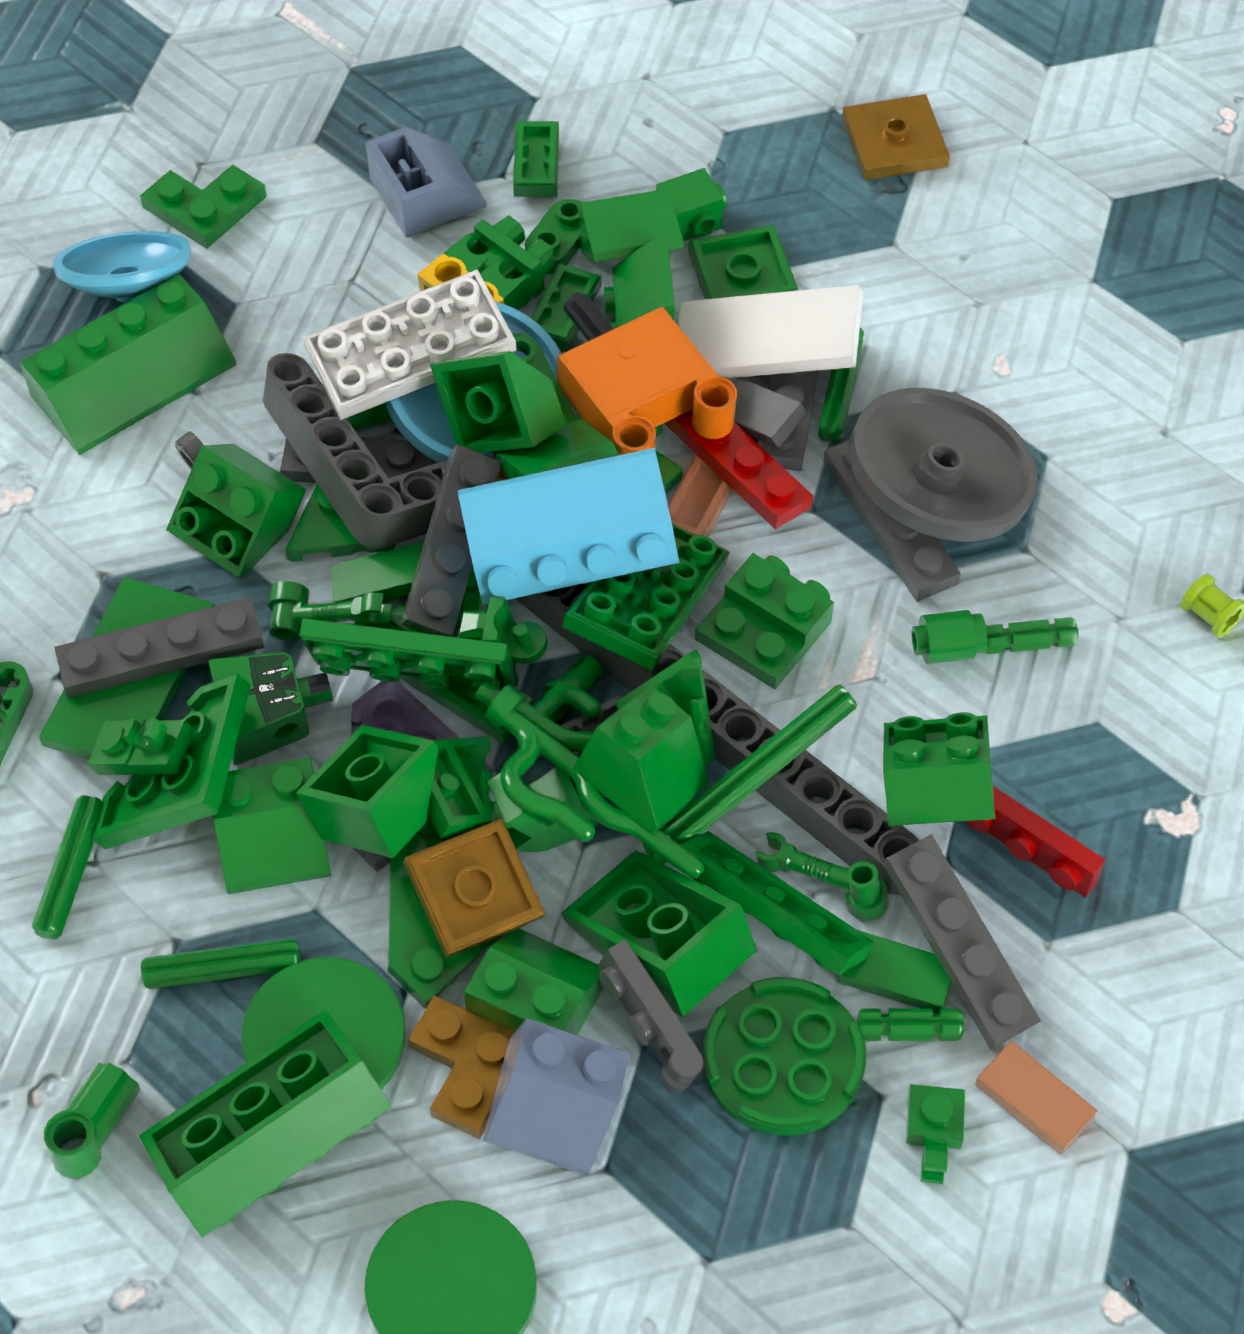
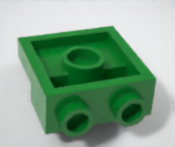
M752 553L725 584L723 598L696 627L695 640L771 688L776 689L831 624L834 601L830 599L828 590L821 583L815 580H808L804 584L791 576L788 566L778 557L770 555L763 559Z

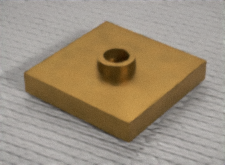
M926 94L843 107L842 119L864 180L948 167L950 155Z
M502 818L407 856L403 861L446 959L538 921L545 916L544 909Z

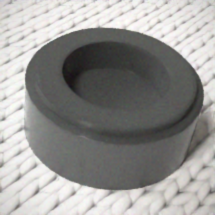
M188 431L175 441V447L186 465L192 469L200 448L204 444L194 433Z

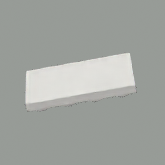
M478 269L303 337L305 349L340 420L436 383L430 364L435 361L516 351V341Z
M860 285L684 301L681 302L678 326L718 376L724 378L856 367L863 293Z

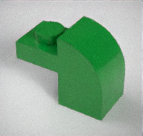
M554 768L531 785L524 783L532 791L558 799L590 821L594 827L599 824L585 810L573 779L560 768ZM500 773L487 782L495 798V801L492 803L493 812L498 820L503 819L516 850L521 852H541L576 839L552 820L530 814L516 806L506 796L501 786Z

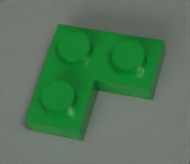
M233 164L203 190L172 170H169L140 195L142 208L206 249L267 197L265 184Z

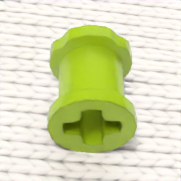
M1207 573L1196 580L1186 591L1180 607L1186 612H1195L1212 626L1211 632L1216 637L1221 638L1228 634L1243 617L1244 601L1241 599L1233 600L1215 585L1216 579Z

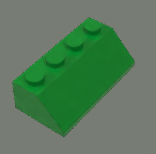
M179 273L20 361L30 396L79 455L237 365L234 355L205 302Z
M325 1009L140 1134L139 1137L167 1190L199 1235L204 1237L215 1228L230 1222L238 1212L263 1195L278 1189L286 1179L311 1162L323 1158L331 1148L359 1129L371 1125L379 1115L392 1106L360 1056Z

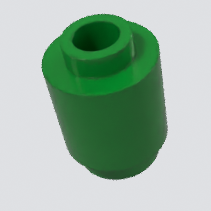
M969 610L921 615L919 626H912L911 630L914 653L916 656L922 655L926 664L974 659L977 653H985L987 651V629L981 613L971 614Z

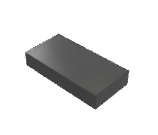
M739 377L733 383L737 389L734 422L749 436L779 448L807 414L801 402Z

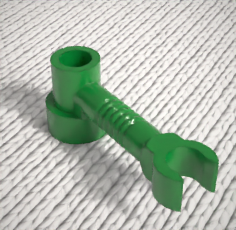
M280 581L271 586L268 607L272 611L269 634L279 640L291 641L297 639L302 618L329 622L356 621L361 624L368 623L372 625L390 623L392 604L382 605V593H366L362 597L354 598L353 601L308 605L310 591L304 585L291 581Z
M768 832L766 837L768 845L779 850L777 853L766 855L763 852L755 851L757 863L770 872L779 870L788 872L792 870L841 888L842 893L845 894L849 912L859 920L871 921L878 919L888 909L889 897L886 884L879 878L875 865L870 862L860 861L847 869L798 851L794 845L787 843L784 836L776 832Z

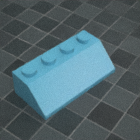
M655 448L457 490L482 605L489 604L490 597H505L506 600L679 563L672 521Z

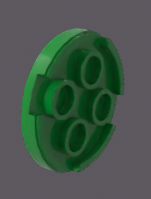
M313 958L284 968L260 987L247 1008L242 1024L241 1043L246 1063L326 1009L360 1056L381 1090L394 1076L405 1048L406 1033L403 1013L399 1000L392 988L380 975L370 968L342 958Z
M773 977L752 982L750 987L733 995L721 1007L718 1006L705 1032L703 1069L714 1098L734 1119L747 1127L763 1133L791 1136L819 1130L835 1121L849 1108L859 1092L864 1077L866 1045L864 1036L858 1028V1022L856 1023L848 1010L830 995L831 991L803 979Z
M449 1200L434 1202L405 1214L394 1222L379 1239L366 1269L365 1299L369 1316L377 1334H523L531 1320L536 1304L537 1277L535 1263L522 1234L508 1219L498 1212L468 1201Z

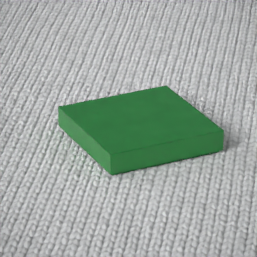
M775 225L688 241V253L704 299L799 291Z

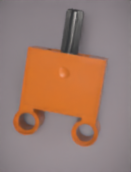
M576 292L564 303L565 313L588 342L558 355L557 381L563 394L582 419L612 441L619 455L655 448V427L692 410V426L700 436L708 439H718L725 437L731 432L734 426L737 400L735 385L727 378L718 376L663 307L657 308L614 329L587 295H581V293Z

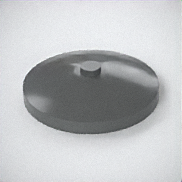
M906 388L881 395L869 403L861 412L850 437L848 450L851 468L867 496L893 519L913 530L932 537L962 542L981 541L998 537L1014 528L1021 521L1036 493L1037 470L1029 448L1019 434L1004 419L987 407L952 392L932 388Z

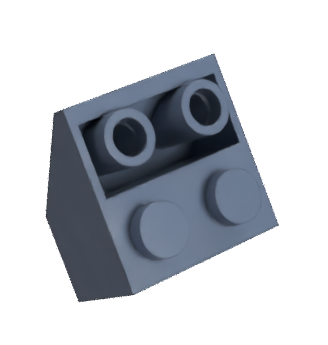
M408 127L365 142L370 180L406 238L486 208V200L448 142Z

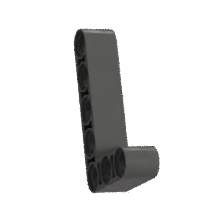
M280 353L271 357L267 364L263 394L264 406L353 537L360 544L377 549L427 534L448 460L388 478L347 418L340 420L323 384L309 364L302 357L291 353Z

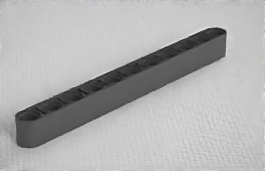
M590 582L514 598L586 656L591 655L601 664L603 670L631 692L685 656L670 644L651 671L563 628L562 624L566 613ZM559 592V593H563V594H560V595H552L551 593ZM703 670L708 708L711 709L708 711L715 758L731 771L777 734L780 729ZM744 736L749 740L735 741L732 737ZM804 750L784 767L788 769L787 771L777 772L755 790L849 866L860 861L870 862L875 865L879 878L886 884L888 894H900L882 862L887 857L919 840L902 825L889 826L886 812L807 750ZM818 796L827 801L815 803L808 800V797ZM859 827L867 833L853 834L847 828Z

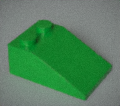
M637 850L632 852L561 912L563 919L603 956L607 949L626 939L673 1012L681 1017H684L757 951L741 904Z

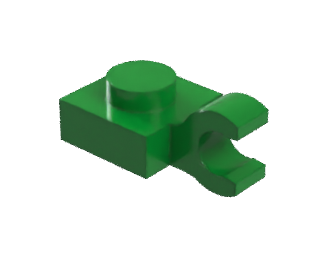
M910 1084L907 1104L906 1144L922 1145L921 1182L943 1184L944 1172L947 1170L948 1148L961 1149L964 1138L965 1089Z

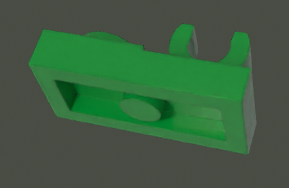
M150 718L149 721L136 719L105 721L87 765L98 775L177 774L195 729L185 720L160 721L156 718Z

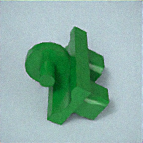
M490 597L487 611H464L459 637L507 644L514 667L516 663H532L540 659L546 652L548 638L543 628L537 623L530 621L516 624L505 597ZM515 673L514 687H518L519 677Z

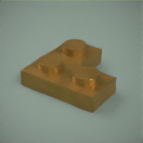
M435 995L408 1039L409 1048L452 1068L430 1107L431 1117L480 1140L488 1122L508 1041L515 1032Z

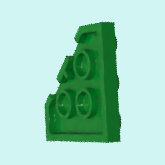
M235 674L199 687L186 702L192 710L182 720L190 724L195 731L178 773L133 775L125 785L117 780L103 796V805L91 840L104 849H108L218 814L223 800V791L230 764L234 758V749L239 729L245 715V706L251 684L240 675Z
M428 814L425 825L412 837L409 844L394 858H390L388 903L389 948L387 971L424 1009L429 1005L434 995L438 997L490 946L502 937L499 936L452 957L445 958L403 863L407 856L454 838H440Z

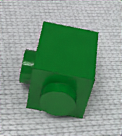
M705 168L656 184V190L669 188L683 242L698 236H706L713 231L722 229L723 209L727 207L726 195L722 186L718 182L714 183Z

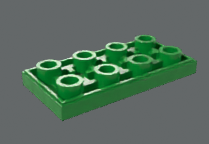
M672 523L679 563L590 582L566 613L562 627L652 671L726 565L730 551L716 545L712 539L706 536L695 535Z
M123 577L92 637L213 607L215 604ZM188 668L67 698L65 690H63L39 736L42 746L89 760L105 721L130 719L149 721L150 718L162 721Z
M302 618L299 636L317 665H320V671L327 674L348 676L350 669L368 671L371 678L384 682H398L400 676L419 678L420 684L432 688H448L450 682L469 684V689L473 692H477L486 680L498 689L504 688L508 684L514 686L516 670L508 646L505 643Z

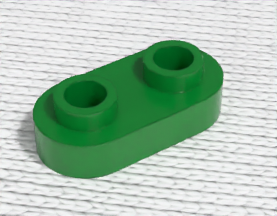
M565 199L552 205L525 241V249L537 239H542L554 249L556 263L546 274H553L559 263L567 265L580 249L581 201Z

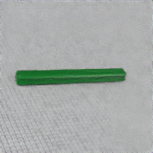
M842 685L833 687L685 807L660 830L678 844L701 835L853 712L857 707L855 699ZM643 844L649 857L662 864L667 862Z

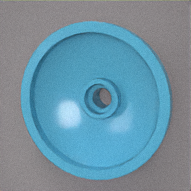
M131 231L103 235L76 243L61 251L54 258L53 266L55 275L72 288L94 296L116 298L117 301L128 302L180 273L190 261L192 253L189 241L177 234L160 231Z

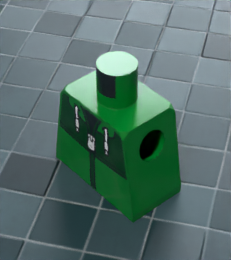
M286 652L208 660L213 682L238 674L251 684L245 706V715L241 722L234 749V765L242 764L306 738L310 731L305 708L333 701L327 673H319L297 679L291 654Z

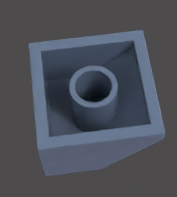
M526 1018L508 1041L483 1141L587 1175L592 1168L618 1106L630 1053Z

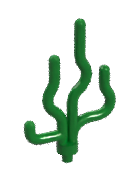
M486 680L479 687L475 697L489 707L485 713V718L500 729L506 728L519 743L518 751L505 763L500 773L501 786L506 796L516 806L530 814L552 820L580 841H589L595 835L593 824L570 806L558 799L536 793L523 783L522 775L535 763L540 753L573 779L580 801L585 810L596 821L609 829L635 837L687 877L698 878L703 874L704 865L699 858L661 830L654 835L649 833L623 810L610 805L602 798L599 790L573 770L579 759V756L573 752H583L593 733L565 729L549 717L561 706L567 705L575 708L588 718H595L601 712V705L597 699L578 687L559 685L550 689L534 705H531L526 701V696L510 684L500 690Z

